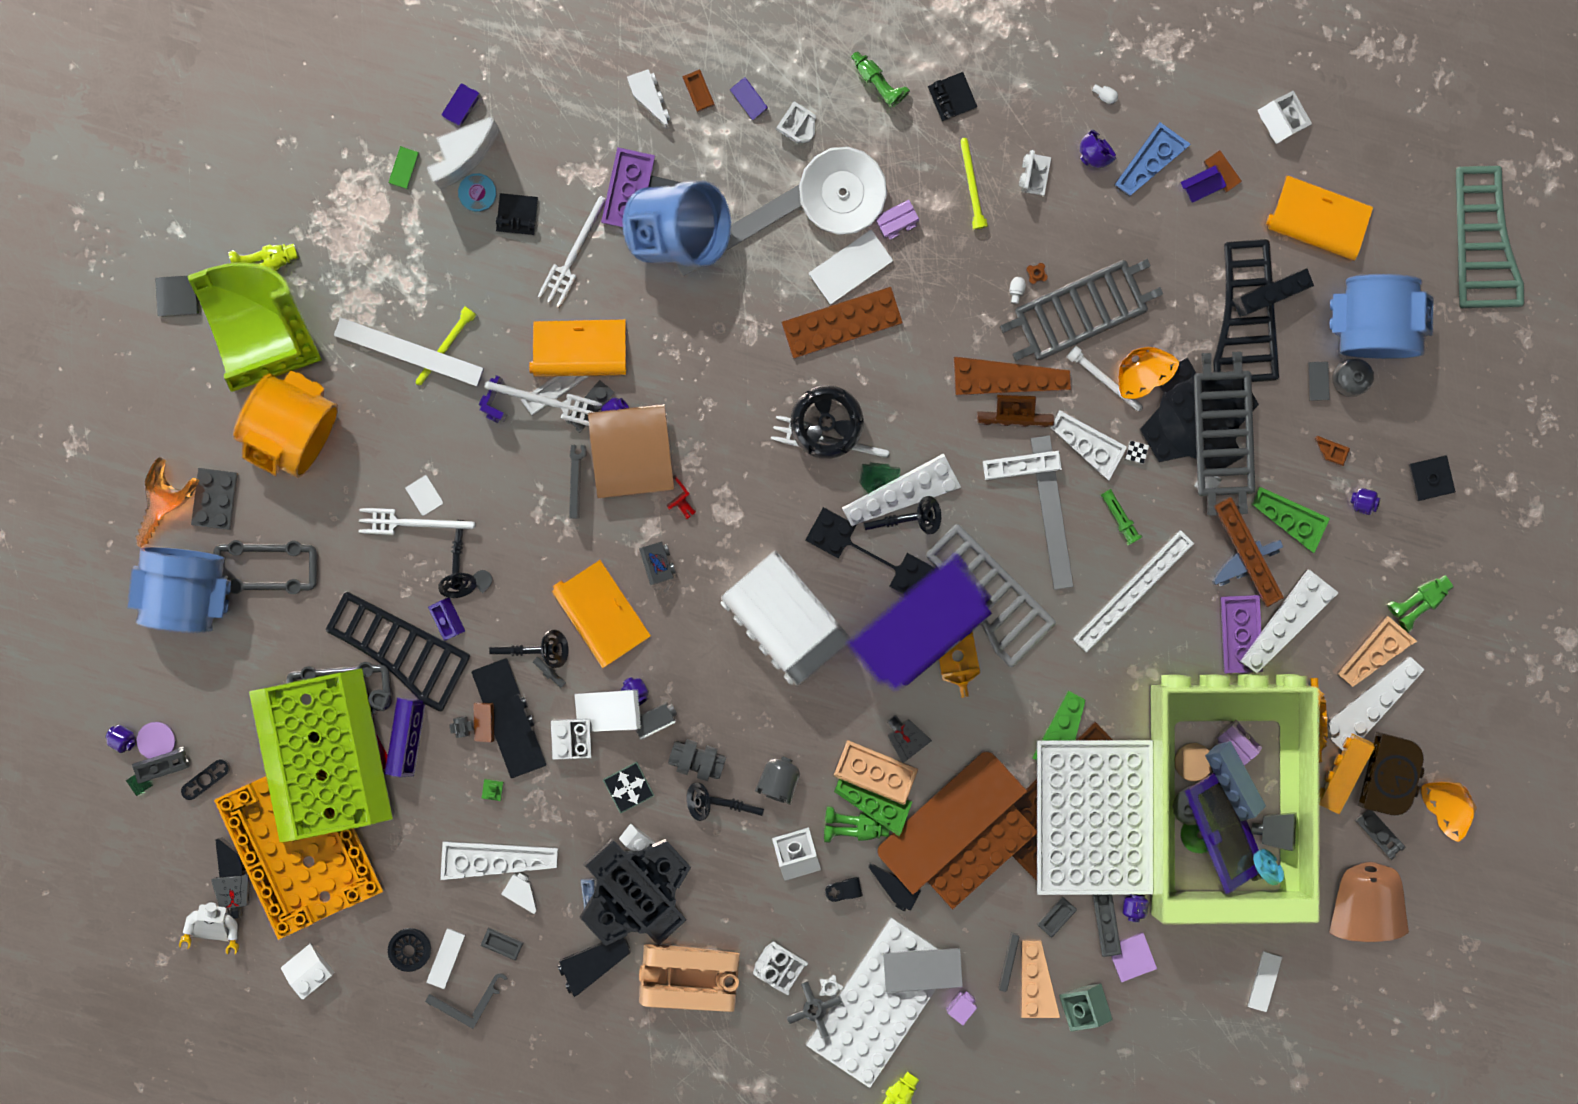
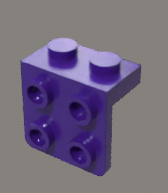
M496 375L495 379L491 378L489 382L501 385L503 379ZM489 390L487 395H483L479 402L480 410L487 414L486 418L496 423L499 420L504 422L507 415L490 407L497 392Z

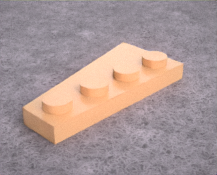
M1386 616L1338 672V675L1353 687L1393 657L1399 655L1410 645H1413L1417 640L1389 616Z
M1021 940L1022 1018H1060L1041 940Z

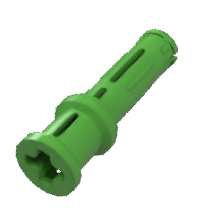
M1112 489L1101 494V497H1103L1119 524L1118 530L1125 536L1127 545L1142 538V535H1139L1135 529L1134 522L1128 519Z

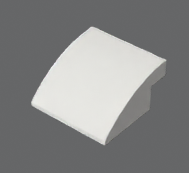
M492 117L437 138L445 160L427 168L433 182L440 190L465 177L486 156L499 132V127Z

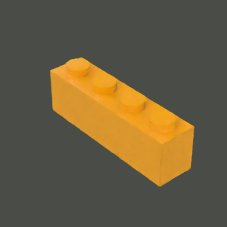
M1353 733L1350 738L1347 737L1345 739L1342 753L1338 754L1334 760L1335 767L1333 771L1327 773L1325 778L1327 782L1324 788L1321 787L1318 791V804L1337 814H1340L1375 748L1372 742Z

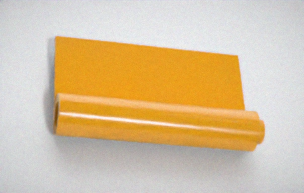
M1287 175L1276 210L1273 214L1268 215L1266 225H1268V229L1355 261L1360 251L1373 207Z
M626 320L533 321V362H529V372L533 373L534 377L626 375Z
M601 560L592 564L564 583L561 580L552 586L554 588L552 591L553 595L602 668L651 636Z

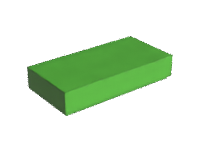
M400 146L388 183L408 189L419 152Z

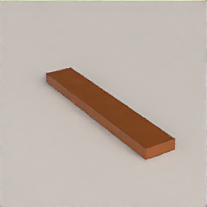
M1232 497L1216 504L1214 508L1265 606L1269 607L1283 599L1284 597Z

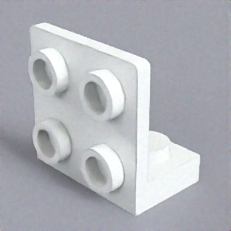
M1031 150L1029 154L1024 156L1022 167L1025 168V173H1022L1020 176L1019 186L1022 187L1021 192L1044 196L1051 157L1034 154L1035 151Z

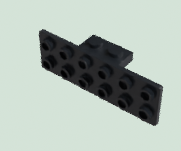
M505 658L473 670L471 673L482 703L494 704V735L510 778L545 767L546 761L533 726H535L533 717L527 713L526 708H528L526 698L520 694L508 659Z

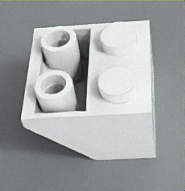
M590 719L551 721L553 760L591 758Z

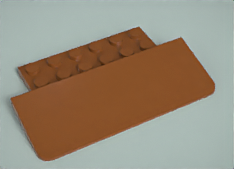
M983 752L905 822L900 836L893 833L880 844L878 856L912 894L928 882L953 910L1037 834V830L1013 805L1027 790L993 753Z

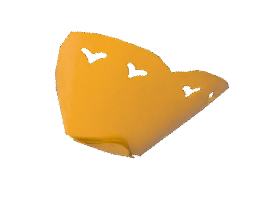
M1155 347L1132 350L1122 360L1119 367V390L1121 396L1127 399H1137L1149 394L1154 387L1167 383L1174 376L1178 369L1179 361L1173 355ZM1138 355L1139 360L1137 362H1133L1132 358Z
M1434 782L1422 785L1423 801L1428 810L1437 816V822L1441 830L1452 840L1461 841L1466 836L1477 809L1467 788L1461 783ZM1430 801H1436V807ZM1443 820L1449 821L1448 827Z

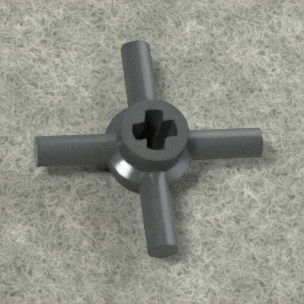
M808 982L802 983L801 986L807 1002L804 1005L803 1011L788 1016L787 1020L789 1024L804 1018L815 1021L821 1038L827 1037L829 1035L823 1022L826 1009L843 1003L842 998L837 996L823 1002L820 999L814 998ZM814 1007L819 1009L816 1011V1014L811 1012Z

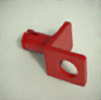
M674 475L673 478L684 492L666 506L669 510L677 506L685 518L688 519L691 516L686 510L692 515L696 511L686 500L690 493Z

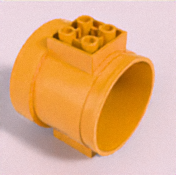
M291 370L284 380L278 379L269 373L259 381L245 402L236 422L233 438L243 443L242 458L274 476L282 469L300 478L309 470L323 449L334 426L338 405L324 398L325 388L321 384L308 380L301 373H295Z

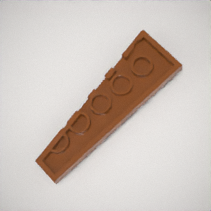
M954 357L955 395L1071 390L1070 370Z

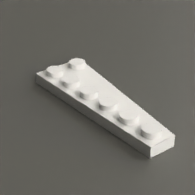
M942 454L842 507L851 526L919 503L925 496L936 497L959 489L961 486L945 455Z
M1307 570L1240 662L1254 673H1258L1339 592L1312 571Z
M1411 657L1405 659L1385 677L1376 682L1374 686L1361 694L1359 698L1351 702L1344 710L1327 722L1328 738L1342 751L1345 739L1347 737L1350 738L1352 733L1364 738L1425 669Z
M443 841L440 880L557 868L558 848Z

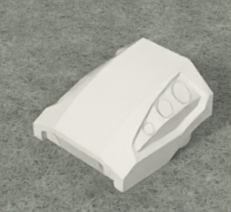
M773 941L765 947L758 958L753 974L775 989L789 995L790 988L804 966L808 965V962Z

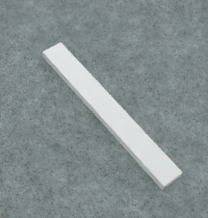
M343 318L339 319L334 336L475 386L479 385L484 371L482 367Z
M1180 530L1073 640L1087 653L1194 543Z

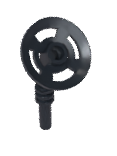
M925 496L919 502L917 513L900 516L893 515V517L890 515L889 518L886 516L881 520L863 523L864 530L884 526L888 528L889 526L893 527L894 524L898 526V523L918 520L919 526L924 533L934 534L938 531L941 524V509L934 497Z
M456 528L455 539L452 541V544H454L451 547L453 548L451 550L453 553L452 574L443 578L438 585L440 594L447 598L464 597L472 593L477 585L474 576L468 573H459L460 554L463 552L461 551L463 549L461 545H464L462 542L464 529ZM451 588L459 591H448V589Z
M550 630L543 636L541 646L520 645L519 647L518 645H511V647H489V654H511L512 656L514 654L516 656L519 654L520 656H523V654H542L543 660L549 667L559 668L567 660L568 643L562 632ZM550 635H554V636H556V639H555V638H549V636H550ZM560 643H561V648H562L561 656L558 655V653H559V645H558V644H560Z
M698 782L691 784L687 791V807L691 816L697 821H703L708 817L711 804L730 807V810L734 808V811L738 809V812L745 811L763 816L764 813L763 808L745 804L743 801H735L734 798L729 800L710 797L705 786ZM696 790L697 795L693 801V795Z

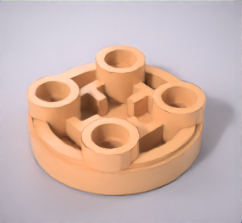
M1199 743L1183 745L1175 755V769L1177 773L1188 781H1200L1206 778L1212 770L1205 757L1209 750Z

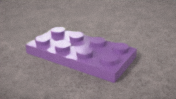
M617 147L601 223L623 228V216L628 200L639 189L649 187L655 155Z
M1260 595L1220 597L1224 673L1253 672L1240 661L1261 634Z

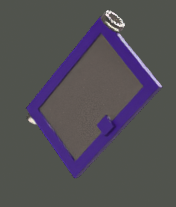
M1213 772L1210 776L1185 790V794L1224 891L1227 894L1250 879L1252 881L1262 879L1253 861V856L1259 849L1248 821H1240Z

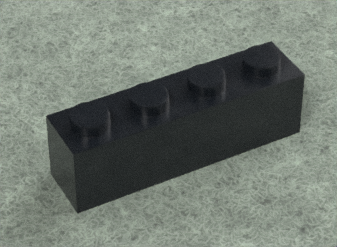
M1306 268L1232 300L1239 317L1311 288L1314 286V283Z

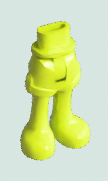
M294 243L287 246L285 244L275 246L269 244L263 246L261 251L245 256L239 255L236 251L228 252L231 263H253L263 260V263L258 265L268 267L274 271H278L287 262L290 264V260L298 258Z
M907 1072L903 1078L900 1077L898 1082L888 1088L885 1093L887 1097L882 1104H911V1099L917 1090L915 1087L920 1080Z

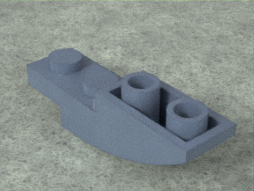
M1276 540L1263 547L1260 541H1255L1262 556L1266 554L1269 557L1280 553L1279 549L1283 548L1281 540ZM1238 552L1230 557L1216 573L1212 580L1214 585L1219 584V586L1230 583V578L1236 576L1239 579L1248 575Z

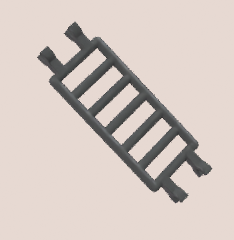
M1148 259L1129 267L1127 261L1121 260L1016 308L1017 318L1000 326L1002 333H1005L1021 325L1030 344L1029 347L1012 354L1015 361L1033 353L1037 360L1045 359L1146 313L1148 307L1145 302L1163 294L1161 287L1142 295L1133 277V274L1151 266ZM1122 269L1139 306L1128 312L1111 274ZM1102 277L1105 278L1121 313V316L1112 320L1094 281ZM1085 285L1088 286L1104 322L1094 328L1076 290ZM1070 293L1086 329V332L1077 336L1059 297ZM1050 301L1053 302L1069 337L1068 340L1058 343L1041 306ZM1035 309L1052 346L1044 351L1040 350L1024 315L1025 312Z
M1232 352L1233 371L1211 372V353H1201L1203 373H1196L1194 375L1198 494L1200 496H1207V515L1209 516L1217 515L1214 508L1217 495H1238V510L1240 514H1248L1247 494L1255 492L1251 372L1242 371V352ZM1244 379V390L1202 392V380ZM1245 398V409L1203 411L1202 400ZM1245 417L1246 429L1203 431V419ZM1246 436V448L1204 450V438ZM1247 456V467L1205 469L1204 458ZM1247 475L1248 486L1205 488V477Z

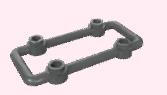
M233 540L229 544H219L214 548L213 554L220 556L221 552H229L235 556L243 552H287L290 556H297L301 552H309V583H300L297 579H291L287 583L242 582L240 579L230 580V592L233 594L241 593L243 590H286L289 594H297L300 591L312 590L316 586L317 552L312 545H301L298 541H290L287 544H243L241 541Z
M362 662L359 666L318 670L308 666L304 667L301 671L291 672L286 680L287 683H292L294 679L307 680L362 668L364 677L381 672L383 690L391 693L387 667L384 665H372L370 662ZM391 696L389 698L385 710H387L391 705ZM370 705L372 715L376 711H380Z

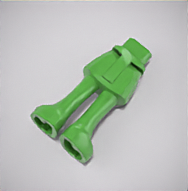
M855 52L851 56L856 62L855 66L867 83H873L889 107H895L909 94L910 90L905 86L896 89L892 88L883 77L881 68L873 60H868L867 55L862 56L859 52Z
M1444 575L1440 579L1436 578L1419 586L1418 592L1407 601L1402 603L1391 601L1387 604V607L1395 617L1400 618L1411 607L1423 601L1414 611L1398 620L1400 626L1409 633L1413 630L1416 619L1430 608L1436 609L1444 598L1449 595L1448 591L1454 588L1448 577Z
M833 807L826 808L825 823L857 825L855 828L825 825L824 842L830 843L833 837L853 836L857 837L858 841L880 839V836L889 837V829L867 814L860 813L859 816H846L836 813Z

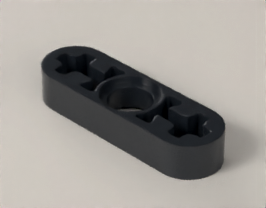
M225 759L216 760L184 784L181 788L183 798L186 800L197 798L226 776L230 771L229 762ZM218 763L220 765L224 764L226 766L224 767L225 772L223 773L222 771L216 773L215 775L218 778L215 779V776L212 772L218 768ZM203 774L210 776V784L204 785L201 783L200 778ZM196 780L199 787L193 791L194 796L191 794L187 795V786L189 788L196 785L194 781Z

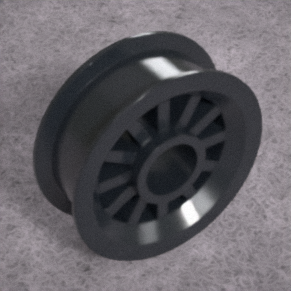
M406 928L400 930L391 938L388 944L389 960L394 967L401 971H416L422 968L431 955V943L428 937L418 929ZM411 945L414 948V954H407L405 946Z

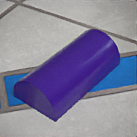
M397 697L385 774L395 777L414 776L426 706L424 701Z

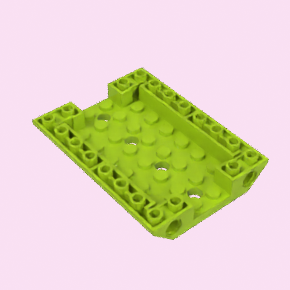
M362 668L249 691L280 842L328 834L393 819ZM304 694H309L312 697L309 705H305L302 702ZM311 732L319 734L320 738L317 743L310 741L309 736ZM319 770L327 772L326 780L321 781L318 779L317 773ZM327 808H333L335 811V816L332 819L325 816Z

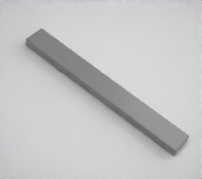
M799 185L732 224L729 242L725 251L801 207ZM675 262L683 276L700 267L684 266Z
M1050 435L1030 438L1033 454L1052 452ZM1056 472L1036 473L1054 590L1073 587Z

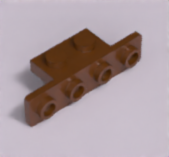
M997 395L996 412L978 411L977 422L983 425L1001 424L1009 426L1011 424H1018L1024 427L1030 425L1049 427L1054 426V415L1035 414L1036 396Z

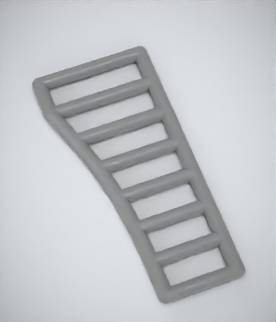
M956 524L927 552L926 556L937 568L942 566L944 563L936 554L958 534L965 542L955 553L962 556L971 547L978 554L969 565L970 571L973 572L983 561L992 568L980 583L985 587L997 574L1006 582L985 603L987 608L990 610L1010 588L1019 595L991 625H989L987 620L981 624L995 653L1009 667H1014L1055 626L1056 621L959 524ZM1026 602L1033 610L998 643L994 632ZM1039 615L1046 624L1011 658L1004 649Z

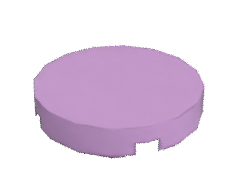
M151 722L143 726L139 731L137 747L140 753L148 759L172 752L175 747V734L167 724Z

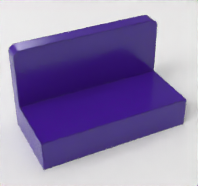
M461 83L442 112V116L461 128L480 98V93Z
M1217 165L1180 182L1183 189H1186L1191 202H1195L1226 187L1224 178Z

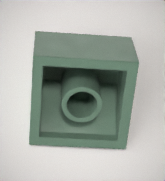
M1101 983L1084 986L1059 995L1070 1031L1100 1027L1113 1020Z

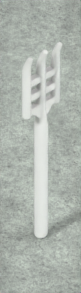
M600 196L595 203L567 257L565 265L558 268L554 264L540 290L538 298L543 295L548 286L553 288L548 298V303H550L557 291L562 293L557 308L565 300L576 278L575 274H571L569 268L574 263L606 201L603 196ZM555 271L561 273L559 277L554 275ZM565 276L570 278L569 282L563 280ZM552 278L557 281L555 285L550 283ZM561 283L566 285L564 290L559 288Z
M488 381L485 383V388L561 408L563 412L561 419L589 426V421L584 420V416L593 412L587 410L588 404L602 406V403L572 394H567V400L560 402L552 398ZM571 399L575 400L574 406L570 405ZM579 402H583L582 408L578 407ZM568 410H572L571 416L567 415ZM577 412L581 413L579 418H576Z
M776 416V419L790 423V418ZM804 421V426L806 428L811 427L812 423ZM790 424L789 428L773 427L776 430L787 433V437L772 436V440L799 446L795 440H790L792 434ZM821 435L818 442L833 445L842 439ZM859 443L851 449L885 458L890 455L888 450Z
M359 509L360 512L373 513V519H359V522L372 524V529L358 531L365 534L394 535V528L398 525L474 529L476 527L473 521L397 519L394 515L395 509ZM377 513H381V519H377ZM386 514H390V519H386ZM377 524H381V530H377ZM385 524H389V530H385Z

